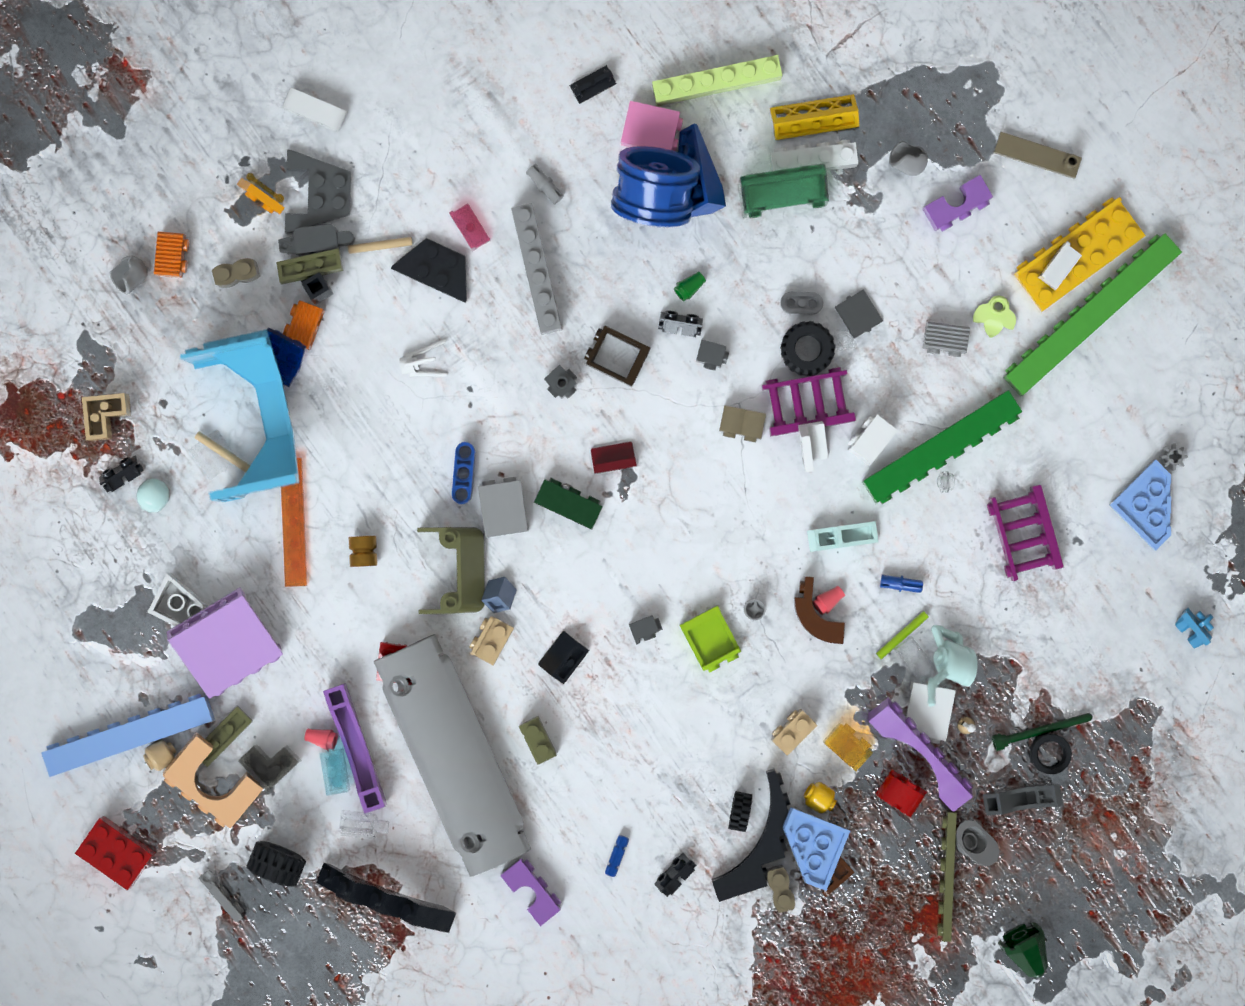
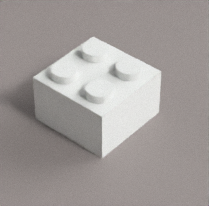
M879 415L868 417L861 426L864 429L861 434H855L848 442V445H850L848 451L867 466L872 465L898 431Z

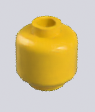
M822 782L811 783L803 795L805 804L820 814L827 810L831 811L837 802L834 799L835 791Z

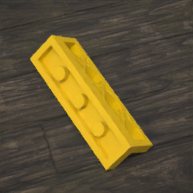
M854 94L770 108L775 140L859 127V112ZM851 103L852 106L842 107L840 105ZM821 107H829L828 110H820ZM801 110H807V111H808L807 113H804V114L798 113V112L801 111ZM776 114H787L785 117H776Z

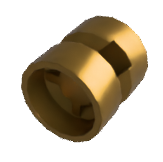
M376 536L348 537L349 549L352 550V553L349 555L350 567L377 566V554L373 552L377 548Z

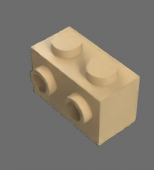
M802 709L799 711L794 710L787 717L788 722L783 727L779 725L772 732L773 737L771 740L787 756L818 726Z

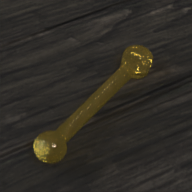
M253 173L247 174L246 178L248 181L255 182L274 196L277 202L282 203L284 201L282 194L275 193L256 179Z

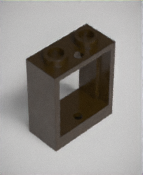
M604 325L603 329L599 328L593 340L597 342L594 348L589 347L584 357L587 360L586 365L632 387L651 348ZM607 334L640 350L627 378L594 362Z

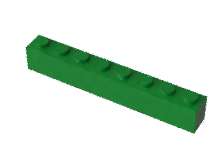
M1008 390L871 475L862 483L875 503L880 501L881 504H884L893 498L891 494L899 490L901 493L910 488L911 485L909 483L917 479L919 482L929 476L927 471L934 467L938 470L947 464L946 459L951 456L956 459L965 453L964 448L970 444L973 448L983 442L982 437L989 433L990 436H993L1001 431L1000 426L1007 422L1010 425L1020 419L1018 414L1022 413V410Z

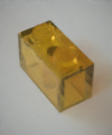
M839 723L824 739L823 743L854 771H857L873 753L870 750L872 745L863 737L858 740L853 735L856 731L847 723L844 726Z

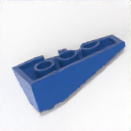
M694 123L679 131L678 146L679 153L691 157L700 165L698 183L692 187L690 197L693 201L691 217L712 214L726 207L722 183L698 125Z

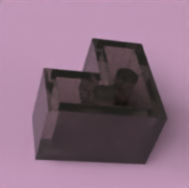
M257 744L238 760L267 792L302 761L288 745L284 746L270 759Z

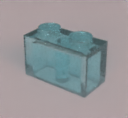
M339 748L320 752L326 796L350 791L344 749Z

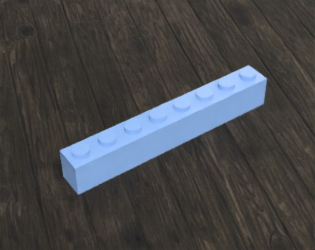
M201 694L189 697V702L181 704L180 701L168 704L169 709L161 711L160 708L148 711L149 716L144 718L136 715L128 718V723L120 725V722L107 725L108 730L100 732L98 728L87 732L88 737L80 739L78 735L66 739L68 744L60 746L59 743L46 746L47 751L41 754L49 777L214 721L215 717L208 697H201Z

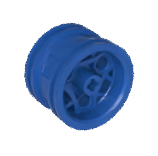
M637 146L621 150L618 156L619 162L617 163V172L620 177L618 186L612 192L611 209L617 215L627 220L649 226L677 227L689 223L693 209V201L690 198L692 187L698 183V174L700 172V165L697 161L682 153L658 147Z

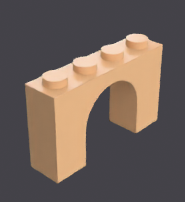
M196 732L163 771L164 781L172 788L178 787L182 791L181 795L187 800L191 801L193 799L199 804L198 808L205 814L210 812L215 816L214 820L220 826H227L231 829L261 793L263 784L246 772L237 784L224 795L212 796L201 791L195 782L194 776L197 768L213 750V745Z

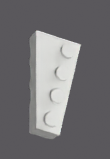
M170 573L166 574L148 613L177 626L207 608L208 605Z

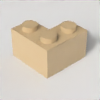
M119 393L82 397L85 435L88 441L112 439L110 418L131 416L129 394Z

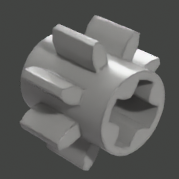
M1172 444L1171 449L1163 448L1165 454L1159 456V458L1165 461L1163 467L1171 465V469L1176 470L1177 464L1180 467L1185 466L1182 461L1188 458V456L1182 452L1184 447L1176 449V444ZM1174 453V455H1178V459L1173 460L1169 456Z

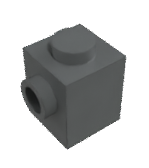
M701 340L696 362L704 364L703 368L716 371V367L721 368L722 364L727 363L729 352L725 351L726 346Z

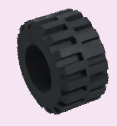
M803 321L795 324L782 339L780 349L784 364L790 368L789 370L801 376H811L820 373L829 366L834 358L835 344L833 335L822 324L814 323V321ZM804 336H811L820 344V354L812 361L800 359L795 351L797 341Z
M258 841L255 843L246 867L250 872L267 881L286 887H295L306 860L301 855L285 847L266 841Z

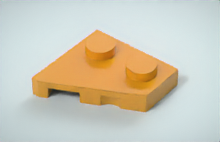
M241 178L236 184L246 191L244 195L255 202L258 199L262 202L263 205L261 207L272 214L275 211L281 214L285 207L245 179Z

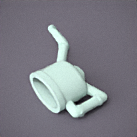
M933 625L931 628L938 647L933 659L938 674L928 680L927 703L930 707L935 706L936 687L944 679H949L968 687L973 683L977 673L978 661L975 651L967 646H963V637L959 632H953L941 625Z

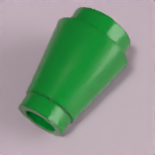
M698 271L696 274L677 282L674 291L682 301L690 300L706 282V279Z

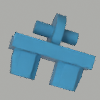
M1189 608L1185 609L1182 616L1176 621L1175 626L1182 633L1189 627L1192 628L1195 633L1188 637L1187 640L1194 649L1203 644L1207 646L1211 643L1212 636L1208 632L1214 628L1210 623L1213 619L1211 613L1204 616L1199 611L1195 616Z

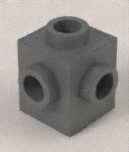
M558 365L544 378L549 385L547 390L555 398L559 396L561 399L564 397L568 399L577 391L575 388L577 386L575 382L577 377L570 369L565 371L561 365ZM561 380L566 381V385L563 387L558 385Z

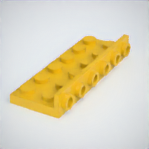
M1111 197L1102 204L1104 209L1100 212L1092 211L1085 216L1087 219L1085 223L1080 225L1077 222L1068 229L1070 233L1064 238L1062 235L1051 241L1053 246L1048 250H1045L1043 247L1034 254L1035 259L1029 263L1025 260L1016 267L1018 272L1014 274L1041 312L1146 236L1121 203V197L1116 200ZM1068 241L1071 243L1070 247L1082 256L1059 287L1054 290L1038 277L1063 243Z

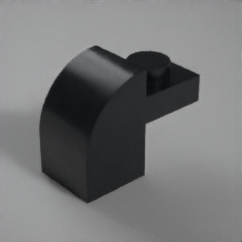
M320 272L308 279L300 280L303 288L315 305L333 295V291Z

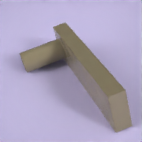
M1004 132L999 133L993 152L1072 179L1076 178L1082 157Z

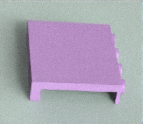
M241 588L236 589L166 632L169 643L209 699L213 696L221 695L228 687L241 683L245 677L259 672L263 666L276 662L283 655L280 644H277L246 600L245 593Z

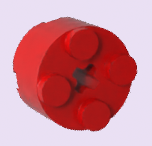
M891 769L878 788L876 795L903 814L912 817L927 791L912 783L913 781Z

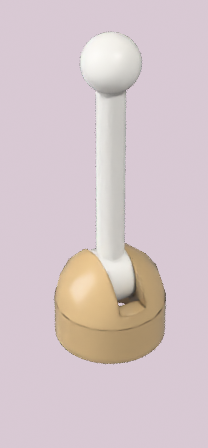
M962 717L959 719L957 728L961 733L970 734L976 730L975 723L971 718Z

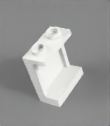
M911 681V693L906 718L911 717L916 723V728L919 732L926 733L931 743L940 744L941 740L946 741L956 690L937 686L935 693L936 703L935 706L930 707L927 703L928 685Z

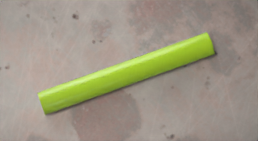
M924 611L920 613L884 645L876 655L882 660L927 620L929 616Z

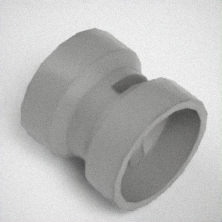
M750 599L745 603L744 613L749 619L759 620L765 615L766 607L761 600Z

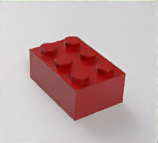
M103 816L95 823L75 854L128 891L136 883L156 852Z

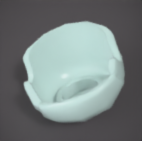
M147 479L137 490V503L143 510L149 513L159 512L168 503L169 489L164 482L158 479Z

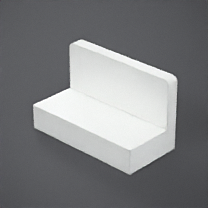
M1068 241L1063 243L1038 277L1054 290L1059 287L1082 256L1070 247L1071 243Z
M823 421L798 425L802 460L806 472L814 471L813 461L828 458Z

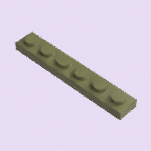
M946 810L945 815H942L941 827L945 828V836L941 837L940 848L944 850V858H940L939 866L940 871H943V880H939V893H942V901H938V914H941V923H937V936H940L942 942H951L957 813Z

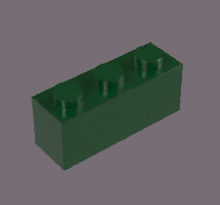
M551 477L549 481L544 479L534 503L592 530L603 506L599 505L601 501L592 496L586 499L580 496L581 491L569 487L568 490L560 487L562 482Z

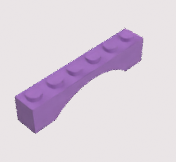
M346 683L324 690L323 693L329 711L339 732L351 767L364 814L385 807L387 802Z
M889 698L885 699L868 713V721L883 737L905 742L926 758L937 778L939 798L954 812L973 797L971 782L966 777L962 778L958 774L959 770L952 762L948 763L944 759L945 755L938 747L934 748L931 745L930 738L926 733L919 732L916 728V723L911 717L906 718L897 702H892Z

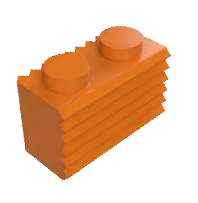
M158 231L154 274L156 276L182 278L183 273L187 271V260H184V253L189 250V239H186V235L182 233Z
M300 300L298 304L294 303L290 312V316H293L290 324H286L283 331L284 341L311 350L325 310Z

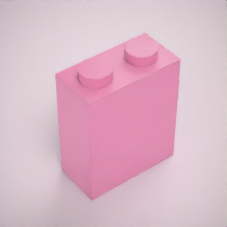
M630 101L621 138V146H647L676 151L679 139H675L676 130L681 131L683 118H679L680 112Z

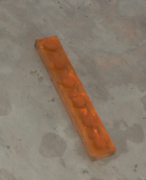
M297 458L299 483L281 487L285 587L307 586L302 458Z

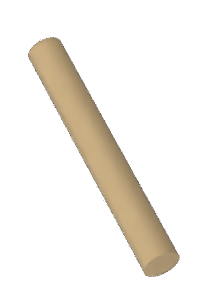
M412 237L348 245L349 254L411 246L413 245Z
M200 431L194 437L244 472H247L249 469V464Z

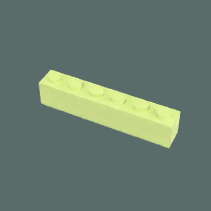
M775 55L652 81V88L656 106H662L779 81L782 79V71L779 57Z

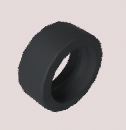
M1046 733L1038 736L1032 742L1029 757L1037 770L1045 774L1055 775L1068 767L1072 751L1069 743L1063 737L1053 733ZM1054 741L1063 750L1062 760L1055 766H1046L1039 760L1038 750L1045 742Z

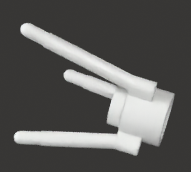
M446 339L415 352L407 353L405 357L399 358L402 374H409V377H446L448 375L446 372L416 371L420 369L419 364L435 361L436 357L419 360L415 357L446 343Z

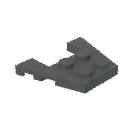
M287 150V170H309L308 213H285V233H292L296 228L309 227L349 216L351 172L293 150Z

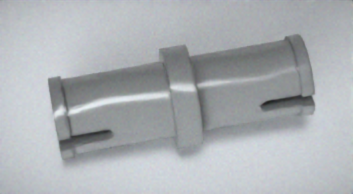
M536 164L526 171V174L538 185L537 189L540 192L543 191L554 205L564 197L552 183L553 180L550 177L547 178Z

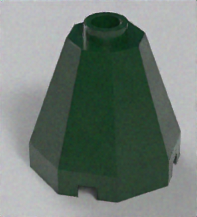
M1035 922L1030 923L1031 927L1020 924L1004 933L1002 936L1004 941L999 940L998 944L1001 950L1029 978H1039L1044 975L1048 967L1044 932Z

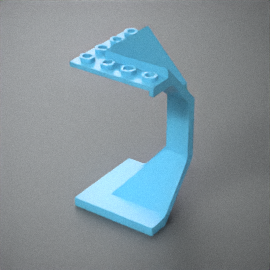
M267 330L203 343L204 350L198 348L185 350V354L180 355V359L193 364L194 369L223 364L255 387L266 436L264 446L239 484L235 487L209 492L211 501H233L245 498L246 494L299 483L292 423L282 377Z

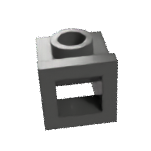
M653 615L629 624L636 645L640 644L639 639L643 638L644 641L656 637V632L663 630L659 618L654 619Z

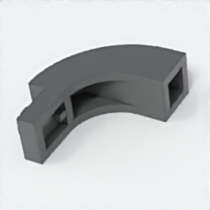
M1060 784L1027 785L983 794L986 816L1063 805Z

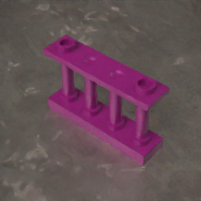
M841 367L828 369L829 373L789 381L778 382V379L766 380V385H762L761 388L762 391L769 390L775 420L773 427L769 428L770 437L799 432L798 425L823 421L824 427L855 422V413H849V409H846L841 376H846L847 370L841 371ZM832 378L838 411H836V416L828 417V413H825L819 380ZM811 382L817 415H815L814 420L807 421V417H804L798 384ZM790 386L796 416L792 424H786V421H783L777 388Z
M1041 485L1030 487L1031 492H1028V495L997 503L996 497L989 498L990 503L987 504L989 515L994 517L1007 563L1004 566L1007 578H1011V581L1018 580L1017 573L1045 565L1052 566V570L1064 568ZM1028 503L1035 505L1036 513L1033 516L1003 524L999 511ZM1032 524L1041 526L1042 533L1039 534L1040 536L1008 544L1005 532ZM1041 544L1043 546L1046 545L1048 554H1045V557L1014 565L1011 552Z

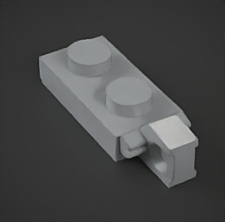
M207 870L198 878L235 922L238 923L245 917L242 914L244 909L239 903H232L228 898L230 893L223 885L220 887L217 885V876Z

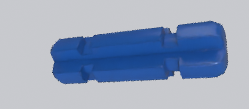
M623 835L618 836L617 845L614 846L609 859L610 864L607 865L605 870L606 875L616 876L617 867L620 866L625 853L624 848L627 847L629 838Z

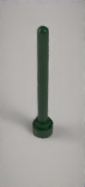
M1086 713L1007 736L998 733L991 736L993 746L996 752L1005 750V747L1009 746L1008 744L1091 721L1093 716L1090 713Z

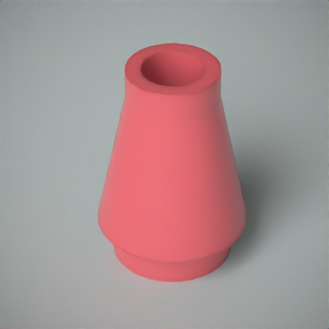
M836 586L827 592L815 596V600L812 603L821 615L828 614L845 594L839 586Z
M308 728L304 739L327 751L329 749L334 750L338 740V733H335L333 730Z

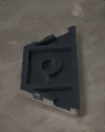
M426 238L391 267L392 270L461 302H467L465 255Z

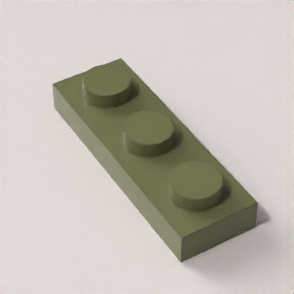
M339 248L276 262L281 285L308 279L318 272L323 276L344 271Z
M239 706L205 738L213 745V750L202 762L206 767H209L253 722Z

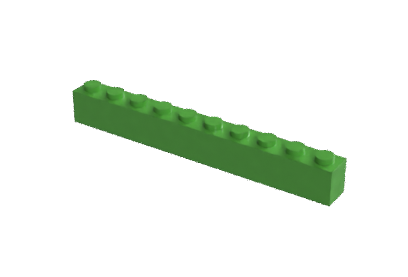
M1166 233L1161 236L1156 234L1148 241L1150 246L1145 251L1142 248L1132 256L1134 260L1129 265L1125 262L1116 270L1118 273L1113 279L1111 277L1107 278L1100 285L1102 289L1097 294L1094 291L1084 299L1087 303L1081 308L1077 305L1068 313L1071 317L1067 321H1059L1053 327L1055 331L1050 336L1045 334L1037 341L1038 347L1034 350L1029 348L1021 356L1023 360L1018 365L1014 362L1005 370L1007 374L1003 378L1019 396H1023L1182 253Z

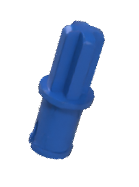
M882 574L880 588L899 590V592L904 590L921 593L923 581L903 578L902 575L901 577Z

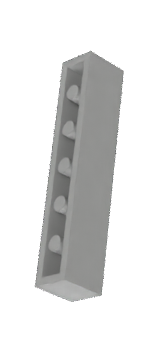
M530 203L513 207L511 210L540 333L544 335L561 331L562 328L533 205Z

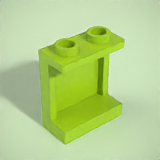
M718 606L679 625L703 671L708 670L710 673L720 668L719 663L727 660L729 663L739 658L738 653L741 652V649Z

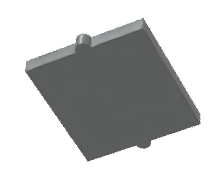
M864 289L852 297L848 296L847 300L835 306L836 311L854 339L865 332L869 333L871 328L883 322Z

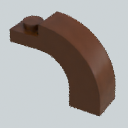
M804 576V581L799 583V593L803 594L802 598L794 597V608L799 622L808 633L817 639L828 643L843 644L845 623L826 621L815 612L812 604L814 577Z

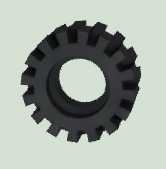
M735 791L728 827L730 830L746 832L751 811L752 794Z

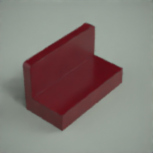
M632 442L592 448L590 450L594 474L637 467Z

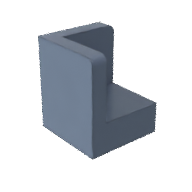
M506 577L489 580L481 601L493 613L510 610L517 590Z

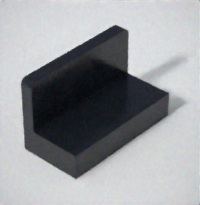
M563 631L538 665L553 678L565 684L590 650Z

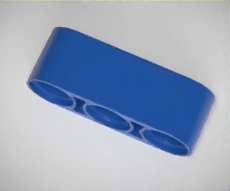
M468 442L458 444L455 450L452 498L459 504H466L472 498L476 451L474 446ZM464 446H469L471 449V455L467 458H462L460 455V449ZM462 467H466L469 470L470 474L466 479H460L458 476V471ZM463 488L468 492V496L465 500L460 501L457 499L456 493L459 489Z

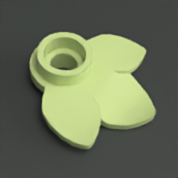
M998 295L992 297L987 304H982L976 309L973 315V322L984 323L987 335L992 338L999 334L1003 327L1013 330L1016 324V317L1009 309L1008 300ZM995 303H1000L1002 309L996 310L994 307Z

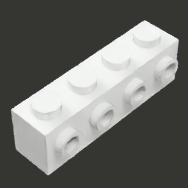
M841 140L837 142L838 145L830 146L829 142L816 144V147L808 148V145L796 146L795 150L787 151V148H776L769 156L772 177L857 167L856 142L850 143V140Z

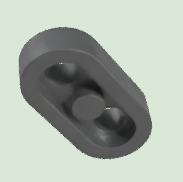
M787 292L782 296L780 305L782 310L789 314H817L823 308V299L814 292ZM789 299L794 300L795 305L793 307L787 305ZM814 300L816 307H809L808 302Z

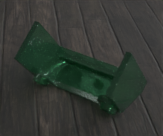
M825 164L757 173L739 178L738 191L743 218H747L748 215L749 218L761 217V213L766 210L804 204L812 205L813 209L825 207L829 203Z

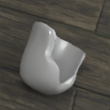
M904 141L896 144L889 157L891 167L910 176L921 174L928 162L927 152L923 148L912 146Z
M126 256L117 267L110 271V278L116 288L124 294H129L146 279L148 271L142 260L135 256Z

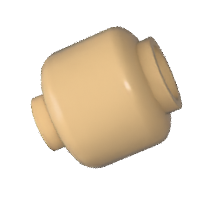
M159 739L145 748L143 758L151 770L161 771L173 761V754L176 753V750L171 742L166 744L164 740Z

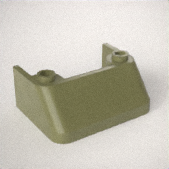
M476 527L417 528V532H439L441 545L447 549H456L457 592L445 593L440 600V609H420L419 614L476 613L481 611L485 605L481 601L485 591L483 532Z

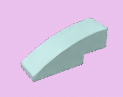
M876 521L807 531L810 552L878 542Z

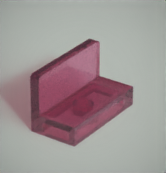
M469 204L464 205L455 212L453 210L449 212L472 252L491 241Z

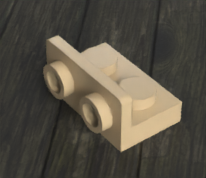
M491 616L489 619H484L479 628L482 630L480 637H474L469 648L472 649L470 654L494 666L514 628Z

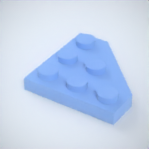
M1154 460L1110 504L1153 550H1157L1171 536V474L1157 460Z
M790 807L783 829L805 883L826 891L850 830Z

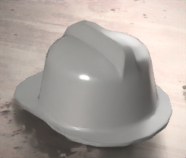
M966 820L958 826L955 845L961 854L969 856L974 862L982 866H991L997 862L999 858L998 844L976 821Z

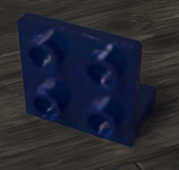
M267 328L283 385L290 387L301 369L306 346L298 340H293L283 335L278 330Z

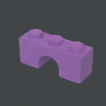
M981 175L959 188L964 196V202L961 206H950L944 196L923 208L935 231L941 229L943 232L953 226L952 221L958 218L962 221L972 215L970 211L978 208V210H981L990 205L989 200L993 196Z
M520 858L502 872L500 876L513 893L523 886L530 887L535 891L536 900L528 906L527 910L536 922L542 926L561 910L559 906L561 901L555 893L551 895L546 889L548 885L541 876L537 878L533 873L535 868L529 860L524 861Z

